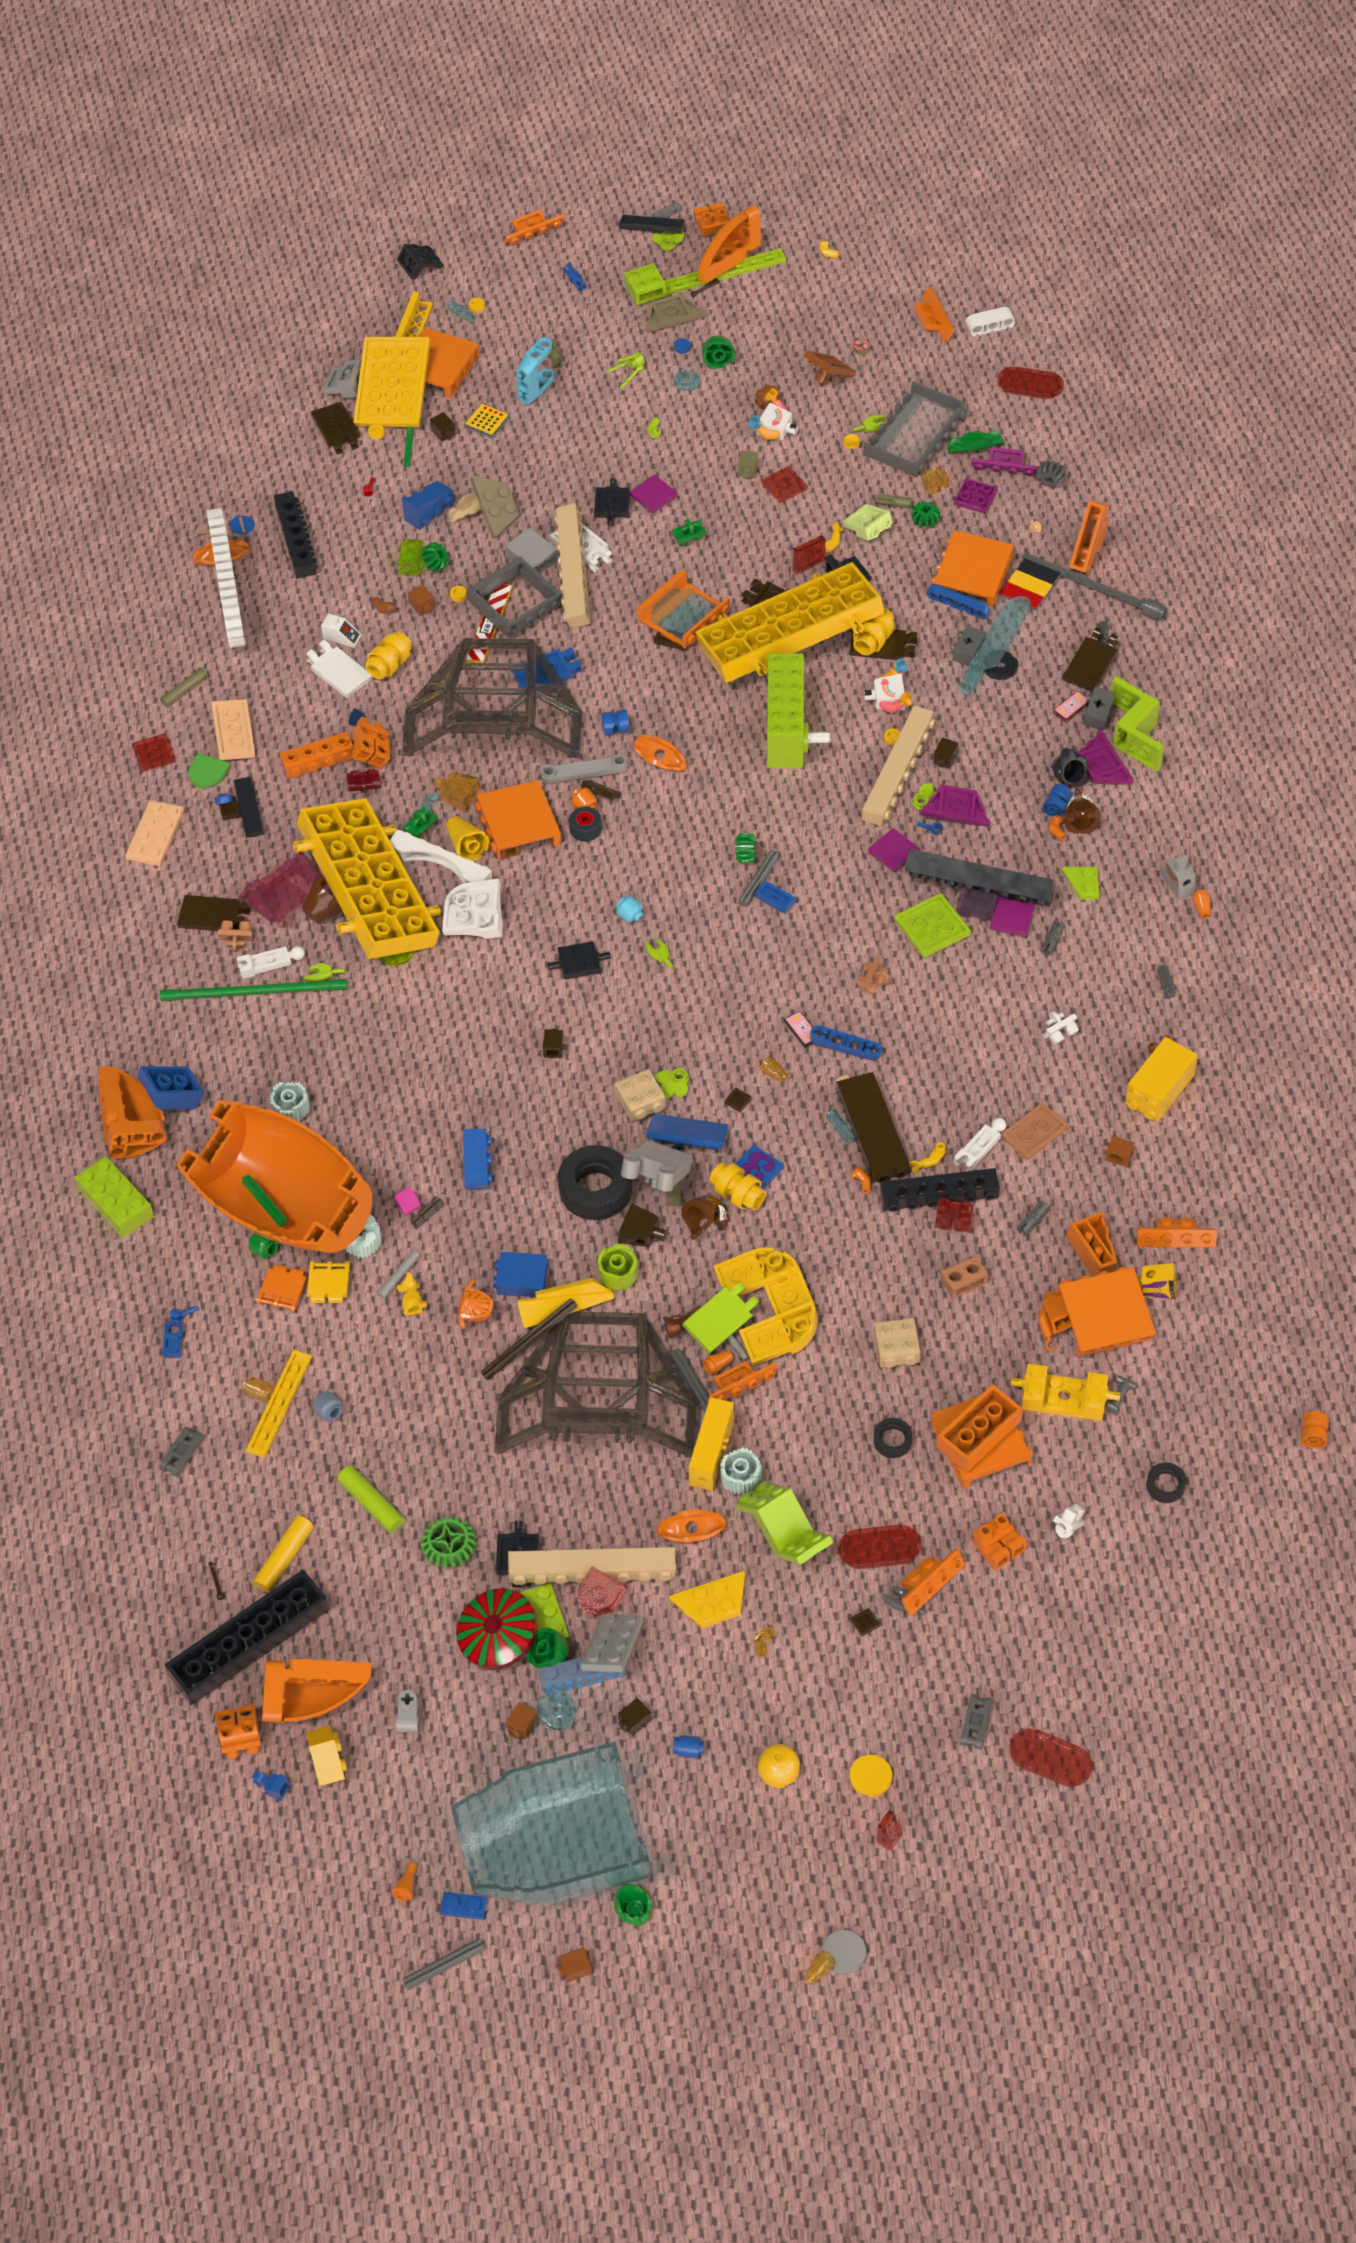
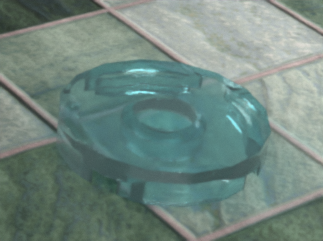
M552 1688L546 1690L538 1698L536 1704L537 1714L547 1727L561 1731L573 1724L576 1719L575 1713L577 1709L573 1699L566 1692H560ZM553 1705L560 1709V1713L554 1710Z

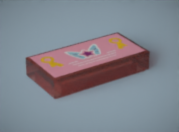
M1076 691L1053 710V714L1067 723L1080 713L1084 706H1088L1089 703L1086 702L1087 697Z

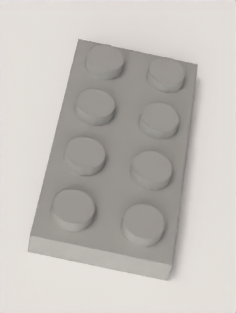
M602 1614L581 1662L582 1671L623 1672L642 1627V1615Z

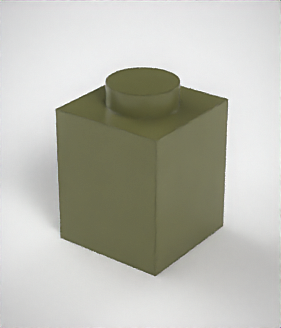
M741 450L738 476L755 478L758 452Z

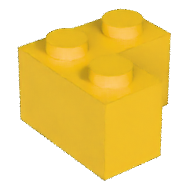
M331 1725L307 1731V1740L319 1786L345 1779L343 1771H347L344 1758L339 1759L338 1752L342 1750L337 1731L332 1732Z

